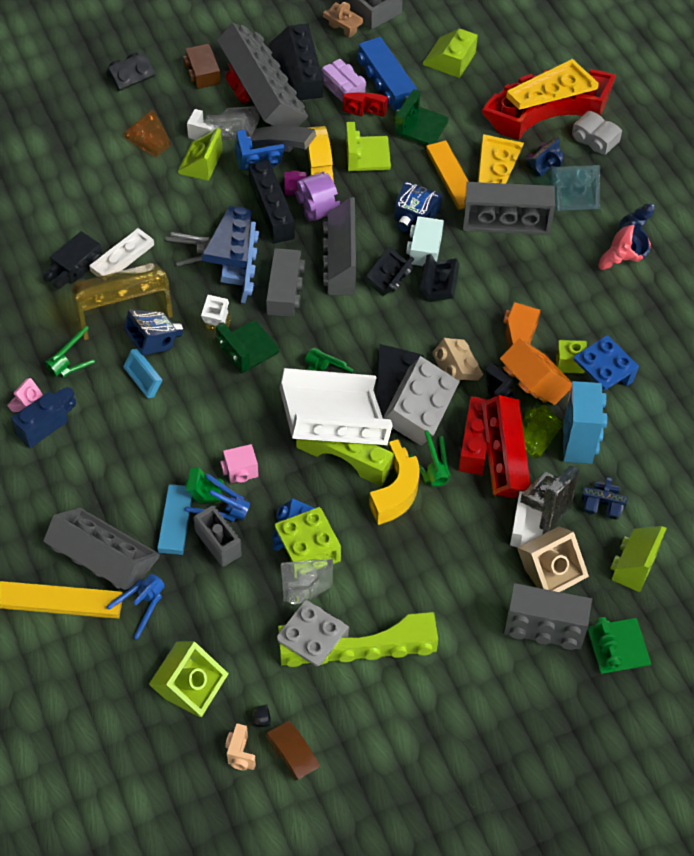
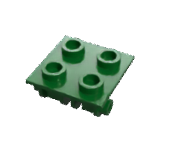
M600 617L596 620L595 625L588 626L587 630L601 674L651 665L637 618L610 622L606 620V617Z

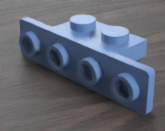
M251 222L246 269L222 265L220 282L241 285V303H246L247 295L251 296L254 283L250 282V278H253L255 273V265H252V261L256 259L257 248H254L253 245L257 244L259 231L255 230L256 222Z

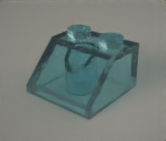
M600 165L552 166V186H555V205L557 211L600 209Z

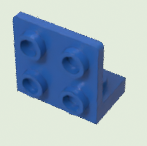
M240 130L236 132L234 149L239 170L245 169V171H249L248 164L268 159L272 167L281 163L284 152L283 144L252 149L251 137H247L246 131Z
M608 335L575 355L573 359L596 383H602L603 390H607L619 381L625 386L633 383L639 365Z

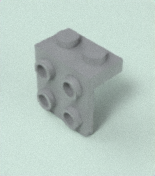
M305 600L280 631L277 640L280 644L314 666H320L342 637L348 638L349 626L323 611L320 607Z

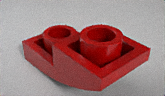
M345 93L343 96V111L361 117L364 112L384 117L387 113L388 97L373 93Z

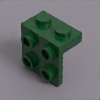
M413 89L410 95L404 98L401 109H397L394 114L395 134L424 145L434 144L447 126L449 118L420 107L421 91Z
M251 321L233 332L224 322L216 326L215 341L218 347L227 354L230 361L237 366L242 374L279 353L278 345L257 321Z

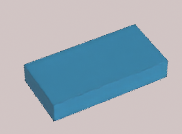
M132 349L123 367L145 396L153 398L162 379L138 349Z

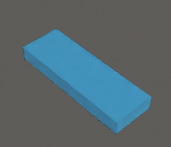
M168 486L158 553L183 555L190 516V512L185 511V508L191 507L193 498L186 490V486Z

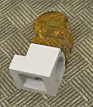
M212 295L207 296L201 314L207 329H214L222 322L229 327L231 316L227 310L228 299Z

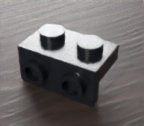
M135 52L121 62L120 60L113 61L109 64L106 71L107 76H111L118 91L156 75L145 52L141 54Z
M389 246L363 280L383 297L389 291L394 293L401 285L399 279L401 277L405 278L413 269L410 265L414 258L411 256L406 261Z
M432 254L426 256V261L423 264V278L420 281V290L422 294H425L429 302L454 298L460 266L457 258L436 262Z
M491 363L485 369L488 394L492 397L501 395L515 399L513 378L503 368H498Z

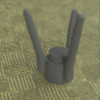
M170 232L172 237H165V241L197 245V254H201L198 257L176 262V266L202 261L203 253L211 240L209 237H198Z

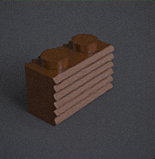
M204 44L185 48L186 56H183L185 68L190 69L188 70L190 81L195 82L198 89L212 85L215 86L216 84L219 85L221 83L220 70L210 45Z

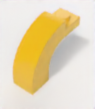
M325 126L308 127L315 129L316 137L305 149L308 153L310 174L314 175L325 171L324 174L328 173L333 180V163L327 129Z
M398 439L389 442L388 451L394 453L393 467L398 476L397 479L388 487L370 492L369 506L378 525L392 521L405 513L414 502L418 491L419 463L417 457L409 458L406 448L401 447Z

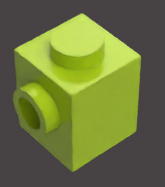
M558 341L556 366L563 373H585L573 359L575 355L587 348V341Z

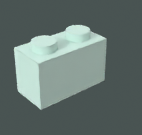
M417 217L416 225H412L410 231V238H413L412 242L408 241L406 254L414 258L411 264L423 266L428 254H432L437 262L444 220Z

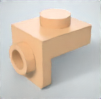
M236 724L234 733L229 732L226 740L228 764L242 771L247 769L254 770L256 765L255 755L243 752L248 738L247 726Z

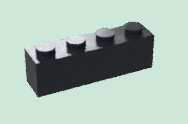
M270 160L248 164L249 182L273 243L276 244L295 239L294 219Z

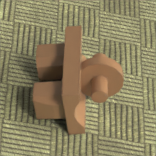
M335 2L329 10L323 12V17L329 20V26L333 28L341 27L344 29V35L352 37L357 33V27L363 23L362 17L350 11V4L347 2L341 4Z

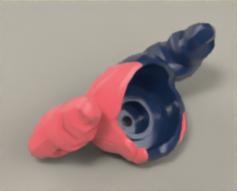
M652 203L644 204L642 207L635 209L634 213L627 214L621 219L619 230L613 239L611 248L599 260L598 268L600 270L611 268L613 263L619 264L622 260L639 262L649 254L651 243L642 226L654 213L655 206Z

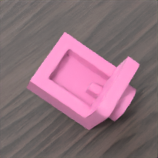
M28 378L14 392L15 397L7 406L12 412H20L43 396V393L33 380Z

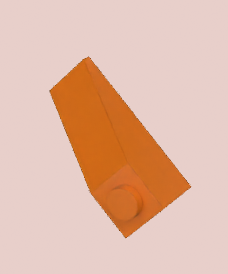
M514 302L511 311H506L503 323L507 324L505 333L508 348L519 338L529 344L531 343L538 325L540 309Z

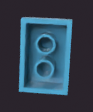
M572 381L563 419V462L592 464L594 456L599 454L600 441L602 442L603 428L607 426V413H603V408L606 406V393H602V383Z

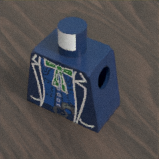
M404 181L395 204L394 219L398 221L397 227L401 231L407 232L412 225H416L418 216L433 219L441 210L442 194Z
M128 310L123 330L141 355L170 350L175 338L181 337L183 334V328L180 323L172 324L165 313L157 311Z

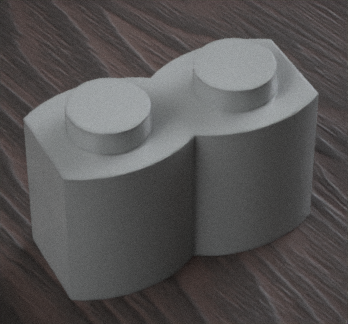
M588 111L576 121L572 129V136L576 141L589 145L593 151L606 155L620 142L622 130L616 124L605 121L600 115L592 111Z

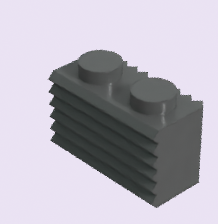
M211 506L194 516L195 532L222 567L241 557V538H238L235 531H232V527L227 524V520H224L216 506Z

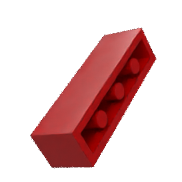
M498 395L482 402L493 495L514 499L519 497L520 491L531 492L520 404L517 399Z

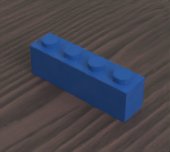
M381 37L359 43V52L357 53L359 64L364 66L368 77L372 78L375 82L376 89L381 91L383 96L388 97L387 104H390L394 111L401 109L404 98L409 96L413 89L417 90L416 86Z

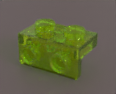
M545 404L537 408H530L524 414L525 420L522 422L525 448L535 459L541 457L564 425Z

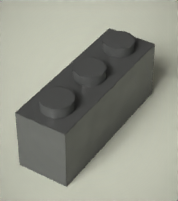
M274 249L266 300L267 315L294 317L295 308L300 307V295L297 293L298 290L302 291L303 277H300V273L305 272V260H301V250Z

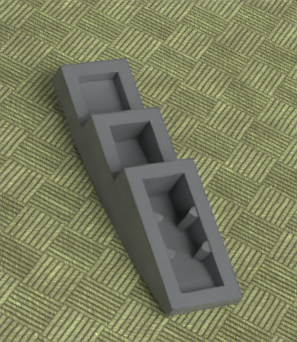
M269 126L249 130L246 135L251 137L252 149L283 144L284 151L290 152L293 147L307 149L316 137L315 129L298 126Z

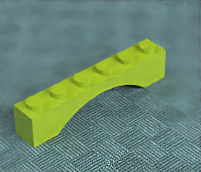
M434 612L408 614L398 624L375 635L360 638L342 637L322 664H326L328 661L340 660L341 662H351L354 659L361 658L376 660L384 656L400 658L407 654L429 655L432 652H437L438 635ZM285 625L278 626L279 633ZM279 643L281 666L298 667L302 664L310 663Z

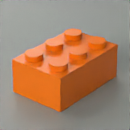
M521 338L500 358L505 364L503 369L511 377L515 376L520 381L518 385L526 393H531L536 399L539 398L544 403L548 401L556 405L571 389L572 382L543 352Z

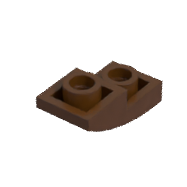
M289 720L266 733L278 758H283L295 781L320 767L310 747Z

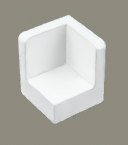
M195 109L187 122L188 138L196 140L218 127L204 123L203 111Z

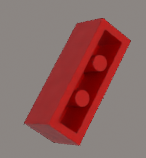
M471 396L460 458V472L483 475L487 442L482 402L489 399Z

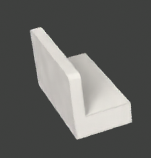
M519 492L510 546L519 547L543 534L546 507L529 504V493Z

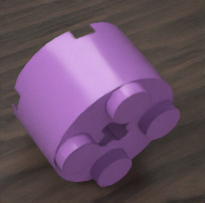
M325 171L297 181L299 191L295 192L296 199L299 204H303L304 214L308 222L327 217L329 211L340 205V201L335 202L334 195L338 194L335 184L328 173L324 174Z

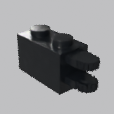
M80 231L50 256L51 267L46 270L43 279L48 283L55 279L53 286L58 290L67 283L72 285L90 270L89 265L102 256L101 244Z

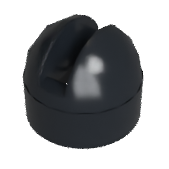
M267 704L255 707L251 712V720L257 727L271 726V716Z

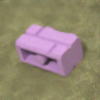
M341 59L321 69L323 84L342 102L345 93H365V79L362 76H358L353 71L350 64L346 65Z

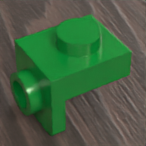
M199 467L190 468L189 477L186 479V490L197 503L220 502V499L212 496L209 492L214 490L222 494L223 490L209 481ZM221 478L217 479L218 481L224 484V481Z

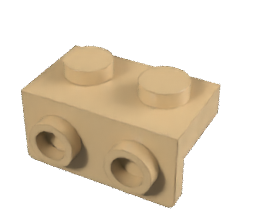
M444 338L432 353L439 368L458 381H479L483 376L478 362L475 360L465 340Z

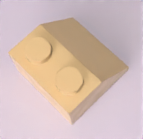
M557 527L517 547L524 569L537 588L561 592L589 577L573 531Z

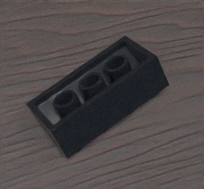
M309 24L290 25L269 43L270 50L272 51L271 55L280 64L279 69L287 76V82L296 91L298 100L323 98V77Z

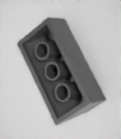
M350 197L329 211L328 221H324L323 233L328 234V238H324V251H328V255H324V269H328V272H324V286H328V295H355V198Z
M82 508L53 515L43 541L50 545L51 549L55 552L69 556L75 564L84 565L92 570L91 572L94 575L104 577L111 581L114 587L121 590L129 589L136 585L140 579L142 580L160 556L158 552Z

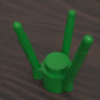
M88 326L79 331L57 354L44 362L53 376L57 377L61 374L63 377H66L74 371L95 363V360L91 359L67 368L70 363L64 355L89 329Z
M315 347L307 353L305 363L309 365L307 370L323 371L330 363L350 373L354 371L346 366V362L325 354Z
M425 430L424 433L433 463L428 465L427 472L419 463V472L426 484L431 483L433 487H439L446 484L450 480L449 477H451L448 470L443 436L439 437L441 464L428 430Z

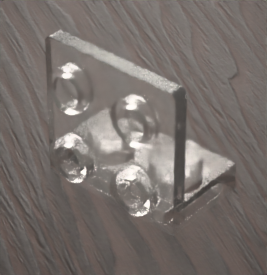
M256 106L227 108L224 114L207 115L205 123L211 126L212 130L216 128L221 129L222 139L225 140L235 139L236 132L240 130H245L247 137H252L261 115Z

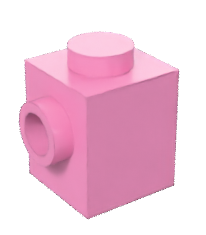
M252 444L223 451L224 461H220L223 475H228L230 484L235 482L242 483L258 477V463Z

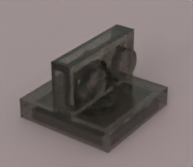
M570 465L559 477L545 472L522 493L521 503L542 512L540 529L548 532L571 509L579 473L578 468Z

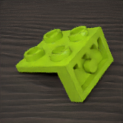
M346 122L348 171L390 170L388 137H360V131L355 129V122Z
M320 507L275 524V529L290 557L291 573L294 579L341 561V545Z

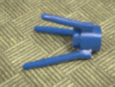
M207 474L206 478L231 496L228 498L214 490H210L209 493L212 496L227 503L225 511H228V513L219 512L221 516L232 522L236 518L243 520L249 509L250 502L244 500L243 496L236 494L223 483ZM193 507L185 508V511L196 514L205 510Z
M150 574L145 580L140 579L136 585L107 605V609L110 610L137 590L139 595L134 600V605H138L143 599L145 601L152 600L134 635L135 640L139 638L156 604L162 598L160 592L165 587L164 583L158 576Z

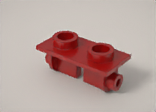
M229 63L228 66L231 70L226 73V80L231 88L235 90L234 93L238 100L247 103L250 100V96L234 68Z

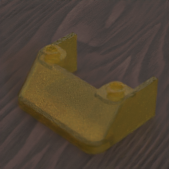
M148 263L104 276L78 281L71 288L75 313L81 330L86 326L83 311L157 291L160 293L168 318L173 317L169 281L165 271L157 264ZM87 331L83 334L84 340L89 339Z

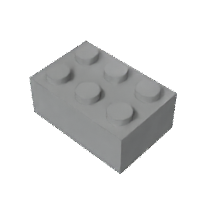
M420 356L408 368L383 419H390L393 425L392 428L422 446L427 442L425 430L429 431L431 437L434 436L460 381Z

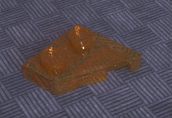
M153 110L125 131L126 139L154 157H158L170 147V139Z

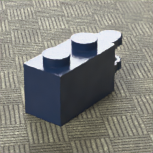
M65 387L55 394L49 391L11 417L15 434L31 448L67 423L66 413L76 407V399L73 397L75 396L74 390Z

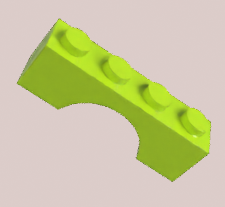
M296 439L298 449L316 457L325 453L341 457L356 469L361 478L381 487L393 469L394 453L375 444Z

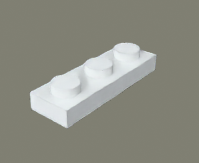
M137 228L89 265L90 271L106 283L153 247L154 239Z

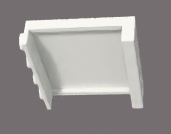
M284 368L280 392L292 438L387 445L393 425L390 419L382 418L373 391L376 376Z

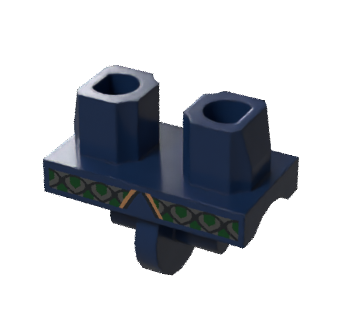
M554 137L548 143L543 142L539 145L536 154L530 153L526 157L528 168L534 169L536 176L541 177L552 166L559 167L563 164L564 153L559 148V138Z
M606 477L605 483L595 482L594 488L596 489L584 487L581 499H584L583 512L596 514L598 503L608 505L606 517L619 519L622 510L627 505L628 497L614 494L619 493L620 486L611 485L612 477Z

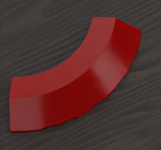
M590 69L587 73L599 83L597 90L519 110L506 95L508 90L541 75L533 76L528 74L519 78L518 82L504 86V90L499 94L495 93L482 109V113L499 134L519 140L531 126L551 117L562 115L583 116L588 111L595 112L601 116L616 75Z

